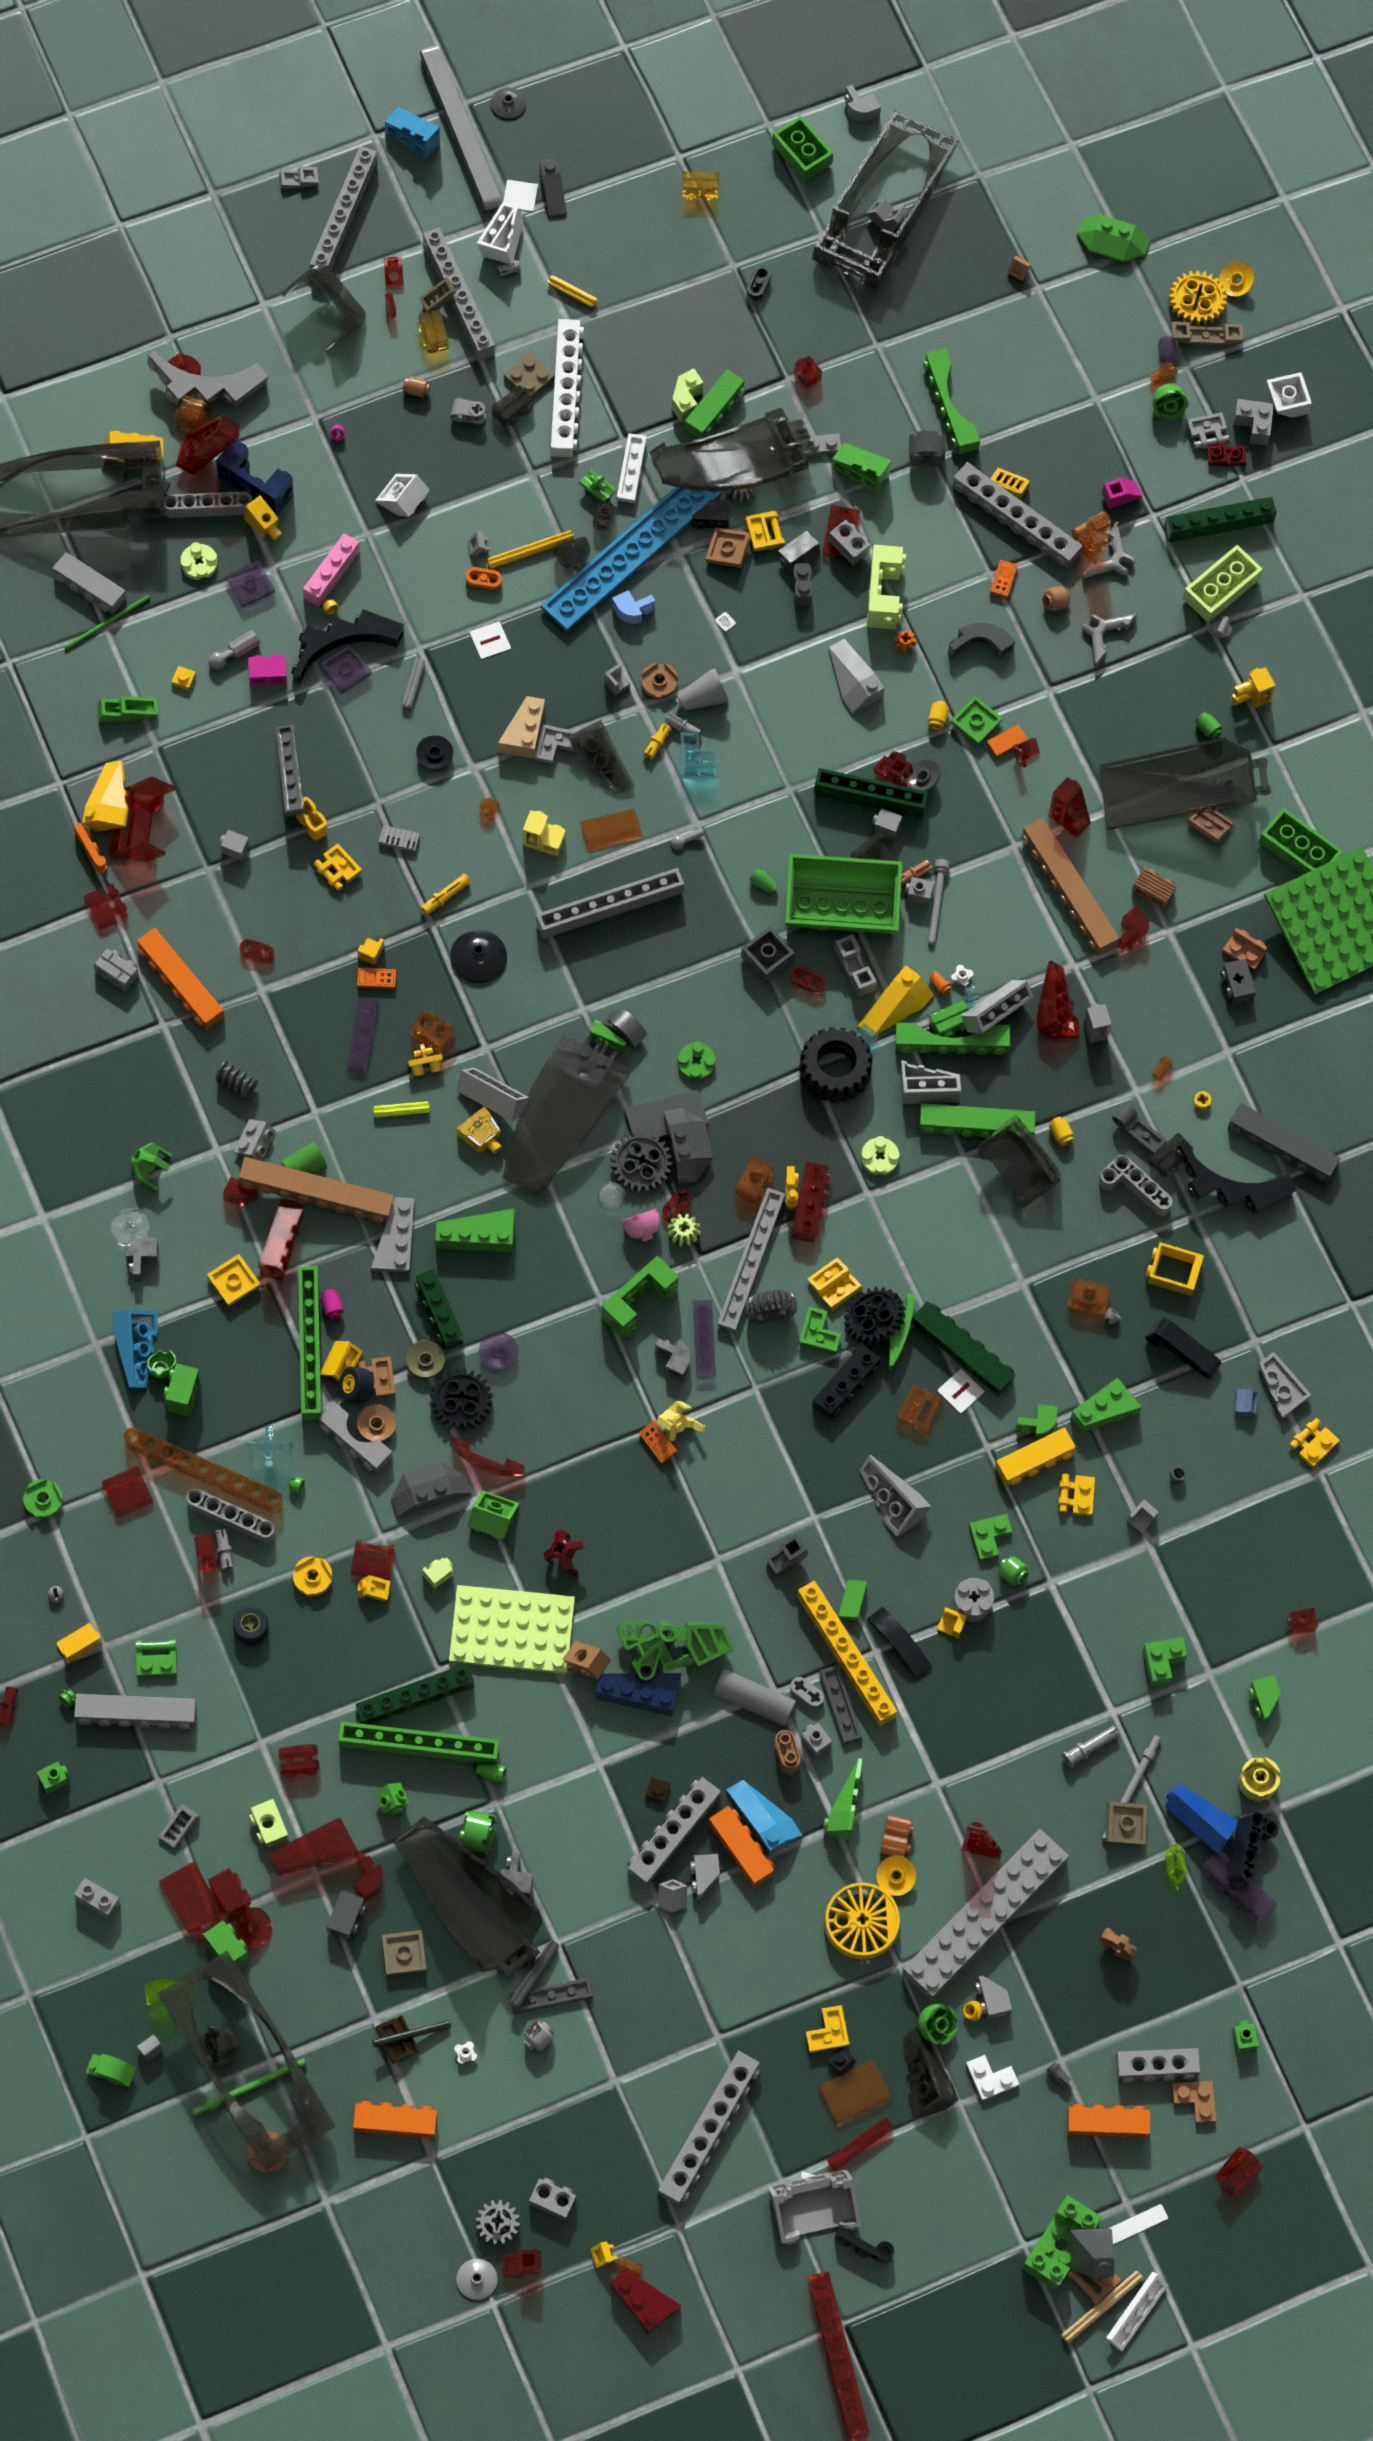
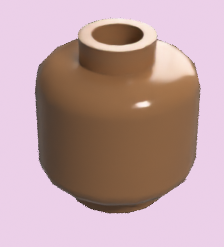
M1063 586L1047 589L1042 597L1044 607L1051 612L1066 609L1071 600L1069 591Z

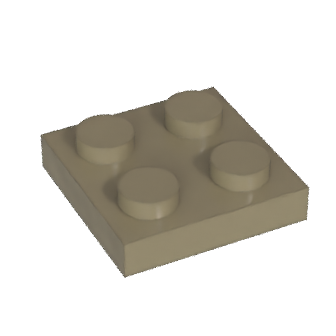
M529 352L504 373V378L525 398L531 400L555 379V375Z
M1107 1802L1106 1842L1146 1845L1147 1805Z
M422 1930L382 1935L386 1976L427 1971Z

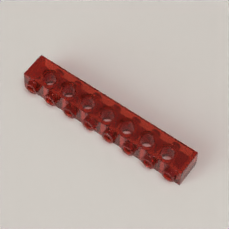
M829 2271L811 2275L808 2277V2284L847 2439L852 2441L868 2437L870 2432Z

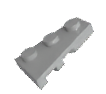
M1275 1352L1259 1363L1258 1366L1281 1420L1311 1397V1393Z

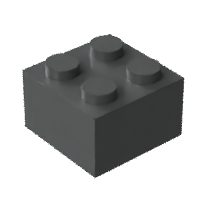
M771 926L741 949V958L764 983H767L794 962L795 952Z

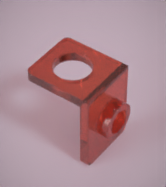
M391 256L384 258L386 286L403 285L402 257ZM397 272L399 279L392 281L389 279V274Z
M1034 737L1012 746L1016 761L1023 768L1027 767L1025 760L1040 754L1036 738Z

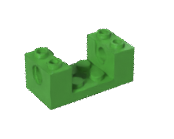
M657 1255L602 1305L601 1319L621 1339L626 1336L630 1337L636 1331L637 1324L635 1321L637 1313L630 1307L634 1302L633 1299L638 1295L642 1296L648 1290V1287L663 1302L668 1298L672 1299L678 1293L679 1276Z
M1067 2195L1041 2239L1027 2258L1022 2270L1057 2291L1071 2269V2230L1095 2229L1102 2216ZM1063 2240L1066 2243V2249L1063 2251L1058 2250L1055 2247V2242Z

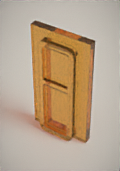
M635 809L580 822L588 850L642 837Z

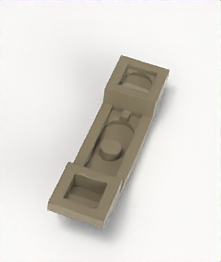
M1190 322L1171 323L1172 339L1185 344L1223 346L1241 343L1244 340L1242 324L1205 327L1190 326Z

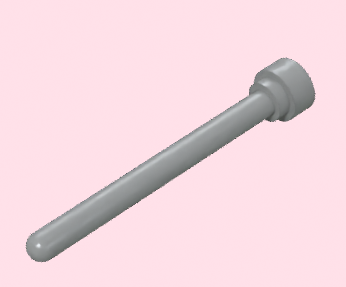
M945 859L935 860L934 869L937 873L928 937L930 945H934L936 942L944 875L949 871L950 862Z

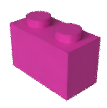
M256 655L248 658L250 686L287 684L285 656L272 655L270 657H262Z

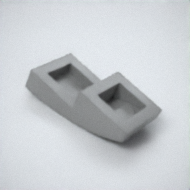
M299 166L298 170L280 169L279 172L281 189L304 188L318 185L319 183L317 167Z

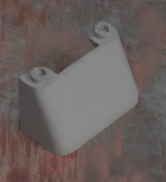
M847 2170L828 2172L769 2187L782 2244L791 2245L797 2243L801 2234L837 2226L846 2231H854L857 2227L862 2226L853 2179Z

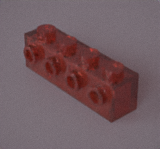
M806 1162L791 1239L814 1243L815 1236L819 1237L821 1226L817 1224L818 1219L823 1218L824 1208H821L822 1201L826 1202L828 1190L824 1189L825 1184L830 1183L831 1173L828 1172L829 1166Z

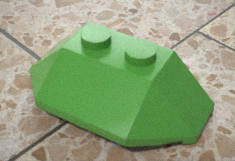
M1104 215L1083 218L1077 232V236L1089 252L1121 262L1145 257L1150 244V239L1136 225Z

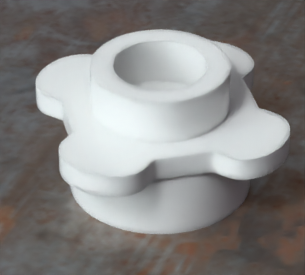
M958 965L956 972L951 975V979L959 985L966 986L969 983V978L973 976V971L965 969L963 965Z
M468 2041L464 2045L458 2044L455 2046L454 2050L458 2055V2063L464 2064L465 2062L476 2060L477 2054L474 2053V2044Z

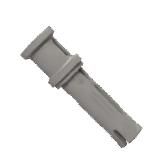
M1111 1726L1084 1744L1078 1743L1072 1750L1063 1752L1062 1757L1069 1768L1074 1767V1764L1078 1761L1087 1759L1091 1752L1119 1737L1118 1731H1114L1116 1728Z

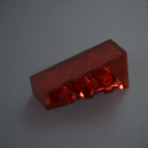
M282 1199L280 1204L276 1205L274 1210L275 1219L270 1224L269 1236L265 1240L263 1253L258 1263L261 1276L280 1281L284 1280L304 1214V1205Z

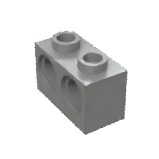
M847 520L843 521L829 533L828 541L852 565H855L870 552L871 544L869 540L862 536L856 526L852 523L850 524ZM841 534H847L848 537H843ZM858 546L861 549H854L853 547Z
M1093 1004L1087 1008L1084 1018V1026L1089 1042L1108 1039L1112 1024L1106 1005Z
M539 2178L529 2199V2205L566 2221L576 2200V2195L573 2194L574 2191L567 2187L559 2188L550 2179L544 2178L542 2180ZM546 2189L550 2195L547 2198H541L538 2195L539 2191ZM566 2198L569 2203L565 2207H561L557 2204V2200Z

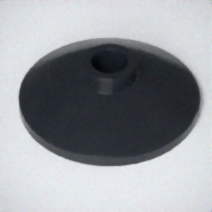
M430 735L419 742L416 756L419 763L425 768L438 770L446 767L451 762L453 747L446 738L439 735ZM434 753L438 754L437 757H432L431 755Z

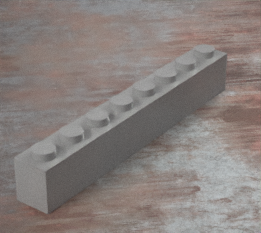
M675 868L536 914V924L542 939L682 894L684 893V882L679 869Z

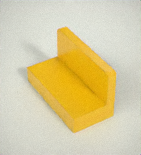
M335 1341L320 1372L321 1375L333 1377L339 1382L341 1374L346 1368L356 1367L363 1351L350 1341Z
M88 1623L58 1641L57 1646L66 1661L70 1663L100 1645L102 1639L99 1633L95 1632L92 1625Z

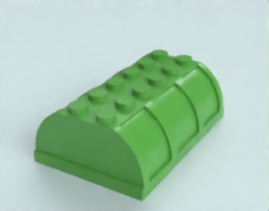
M790 854L785 918L786 929L798 927L818 929V931L840 930L855 931L856 934L869 932L896 936V933L898 934L902 862Z

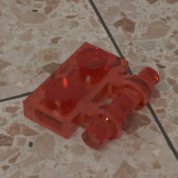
M114 884L107 886L109 893L105 895L102 889H99L84 896L99 930L117 923L115 916L119 914L122 919L128 917L127 907L125 903H122L119 897V890L115 889ZM113 900L115 907L111 909L108 902Z

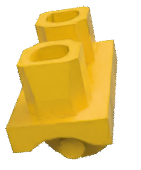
M420 1044V1050L413 1052L414 1057L422 1056V1058L407 1062L415 1077L424 1075L422 1064L429 1063L431 1073L442 1071L441 1060H443L442 1054L427 1057L426 1054L433 1053V1049H425L424 1044Z

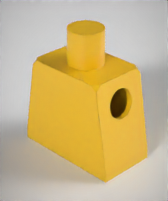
M258 496L246 506L244 519L262 538L269 534L273 540H276L282 535L281 531L277 528L278 517L261 496Z

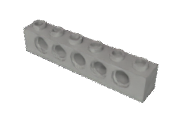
M701 1777L699 1781L695 1780L689 1787L691 1791L688 1795H683L677 1802L678 1807L675 1811H669L664 1818L666 1822L662 1827L660 1825L656 1827L652 1833L653 1838L650 1841L646 1840L640 1847V1854L637 1857L634 1855L628 1862V1873L645 1887L649 1885L720 1797L721 1791L705 1778ZM694 1797H700L702 1798L703 1802L700 1804H695L692 1801V1799ZM688 1812L690 1818L683 1819L680 1817V1813ZM675 1827L678 1829V1832L670 1834L667 1829ZM663 1842L666 1847L659 1850L655 1847V1844ZM646 1857H650L653 1859L654 1862L650 1865H646L643 1863L642 1860Z

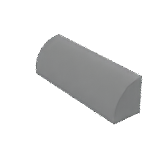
M476 1068L461 1070L457 1087L458 1092L511 1121L520 1117L526 1109L529 1097Z
M723 1669L713 1695L782 1726H786L796 1703V1700L726 1669Z

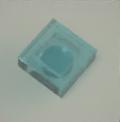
M865 1023L856 1032V1037L862 1036L865 1039L864 1044H868L869 1047L879 1037Z

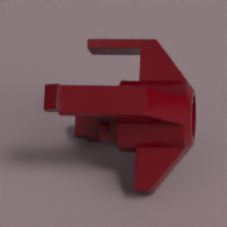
M563 1530L556 1531L551 1548L543 1553L544 1558L550 1563H554L553 1558H558L563 1570L572 1576H576L579 1572L573 1568L571 1559L574 1557L575 1551L584 1548L583 1542L581 1540L568 1542L567 1539L571 1538L569 1533Z

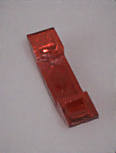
M452 1437L451 1444L456 1453L466 1462L482 1471L500 1476H521L525 1472V1466L506 1459L504 1465L470 1452V1443Z

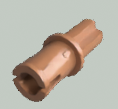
M925 860L913 868L909 867V870L902 874L901 888L911 882L912 877L918 878L930 871L932 866L929 861Z

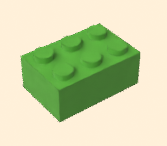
M799 116L773 133V147L803 182H806L833 164L834 153L802 116Z

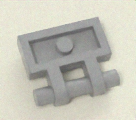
M1222 412L1187 420L1191 439L1199 438V441L1193 442L1194 449L1201 448L1203 450L1207 449L1208 446L1223 445L1230 442L1229 435L1222 436L1221 432H1226L1227 430ZM1207 435H1215V438L1206 439Z

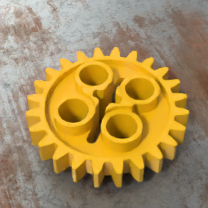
M1199 270L1194 275L1192 271H1189V276L1183 273L1182 279L1177 277L1176 282L1172 283V288L1169 291L1168 300H1170L1169 306L1173 307L1172 312H1178L1177 318L1183 316V322L1189 319L1190 325L1193 321H1196L1197 326H1199L1200 321L1204 325L1207 324V320L1213 323L1214 317L1218 319L1220 314H1223L1227 304L1226 289H1222L1223 283L1218 284L1219 278L1213 280V274L1206 276V271L1200 275ZM1202 285L1203 287L1199 298L1198 306L1196 311H1194L1193 308L1197 297L1199 286Z

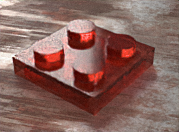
M138 1466L101 1481L117 1518L153 1503V1499Z

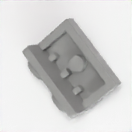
M249 1119L234 1153L237 1156L263 1161L276 1131L267 1122Z

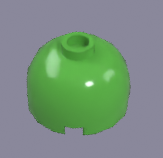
M1175 384L1160 386L1152 397L1154 414L1160 419L1161 417H1167L1166 420L1177 419L1185 413V409L1189 406L1185 391Z
M943 2004L929 2005L919 2015L918 2030L921 2036L930 2043L937 2045L947 2044L957 2033V2028L955 2027L956 2022H958V2016L950 2006Z

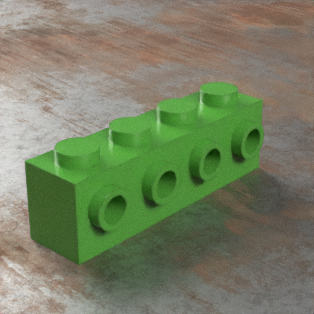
M726 369L686 418L684 430L701 441L706 436H710L714 425L722 421L724 413L732 409L736 398H740L743 395L745 380Z

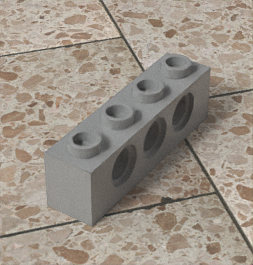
M1198 2048L1117 2052L1116 2054L1117 2080H1123L1124 2083L1135 2082V2079L1151 2082L1155 2081V2078L1172 2081L1175 2080V2077L1193 2080L1200 2073ZM1160 2062L1163 2065V2069L1156 2070L1153 2067V2063ZM1173 2062H1181L1183 2064V2068L1176 2069L1173 2066ZM1140 2063L1143 2066V2070L1136 2071L1133 2068V2064Z

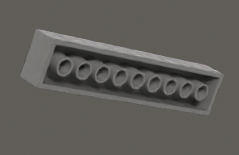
M1039 1829L903 1968L902 1975L932 2001L1067 1862L1069 1855Z

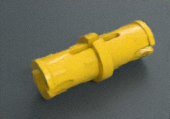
M664 723L661 724L655 736L651 737L650 744L643 752L646 758L649 757L650 760H653L658 750L664 746L665 739L672 731L670 726H666Z

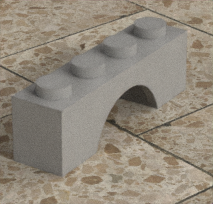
M334 1402L319 1417L320 1429L327 1435L330 1433L339 1446L342 1447L344 1445L354 1459L359 1458L368 1471L371 1472L373 1470L377 1474L393 1458L392 1451L378 1439L372 1442L355 1440L347 1430L349 1414Z

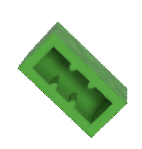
M315 1142L310 1143L281 1161L283 1167L310 1174H315L327 1166Z

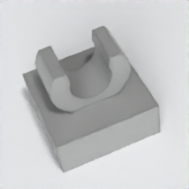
M476 531L468 538L470 556H477L481 552L486 553L490 550V547L485 546L489 539L484 537L481 531Z

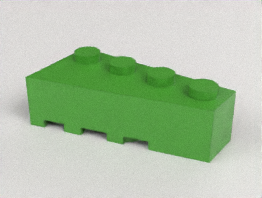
M514 1208L436 1222V1249L512 1252Z

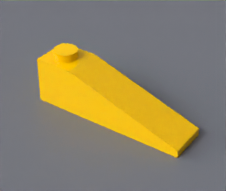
M905 966L893 979L857 1028L873 1039L896 1023L904 1021L915 1012L921 1011L934 997V994L921 976L908 966Z

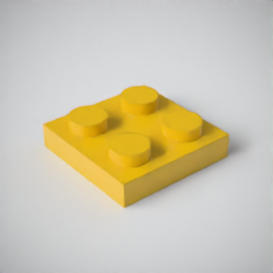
M239 1254L207 1274V1278L228 1307L261 1287V1284Z

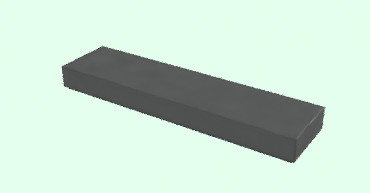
M836 1665L819 1670L843 1745L862 1740L839 1666Z
M588 1977L533 1988L518 2009L513 2007L514 2014L592 1999L593 1993L590 1979ZM515 1992L510 1993L511 1998L513 1997Z

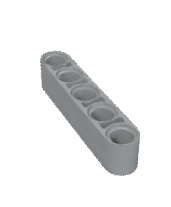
M248 492L174 494L165 496L162 504L163 512L169 518L244 515L246 506L253 499Z
M191 1489L187 1493V1505L192 1511L263 1543H270L275 1538L274 1525L270 1521L199 1489ZM193 1497H199L201 1499L198 1503H192L190 1501ZM211 1505L218 1506V1509L215 1511H210L208 1508ZM228 1513L236 1514L233 1519L226 1518ZM246 1521L253 1522V1525L250 1527H245L243 1524ZM263 1529H270L271 1533L263 1535L261 1531Z

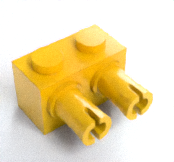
M1267 668L1252 670L1247 682L1234 686V694L1231 695L1234 705L1250 700L1254 708L1271 702L1276 685Z

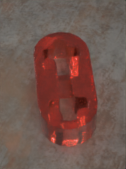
M250 939L243 940L240 943L239 949L242 957L262 964H269L274 960V949L271 946ZM251 946V950L245 952V948ZM266 951H268L269 955H267L266 958H264L263 954H265Z
M678 1190L664 1205L662 1217L665 1221L671 1222L672 1218L678 1219V1215H682L690 1206L692 1196L688 1190ZM679 1196H686V1201L683 1200L680 1204H678L680 1200ZM675 1207L674 1215L670 1214L668 1216L667 1210L671 1211Z

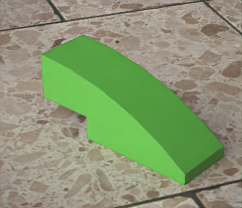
M121 696L119 699L101 698L97 704L99 722L135 721L158 716L157 698Z

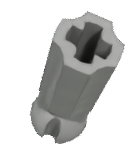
M251 630L229 643L228 649L223 653H212L208 659L210 667L218 670L222 669L226 665L227 659L232 656L238 658L260 645L258 636Z

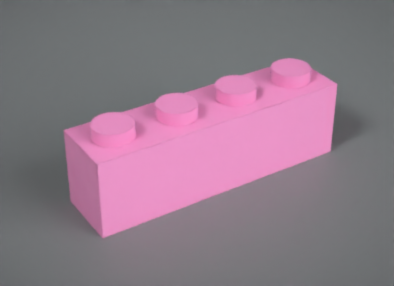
M343 533L304 586L303 596L305 600L317 607L321 606L359 554L358 541Z

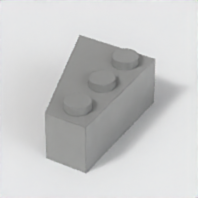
M901 1060L900 1077L903 1104L960 1103L961 1084L959 1074L939 1069L935 1071L927 1069L923 1065L915 1066Z

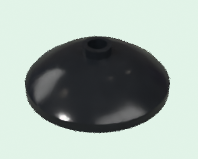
M471 930L456 939L451 948L450 960L454 971L464 980L473 983H485L501 974L506 965L507 952L504 943L495 934L486 930ZM477 949L482 950L481 953H476L475 951Z

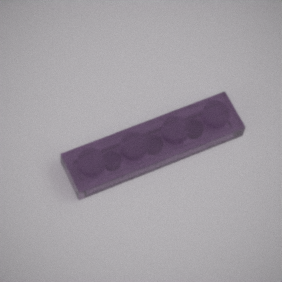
M360 998L348 1062L349 1071L367 1073L379 1001Z
M712 1300L693 1301L696 1376H716Z

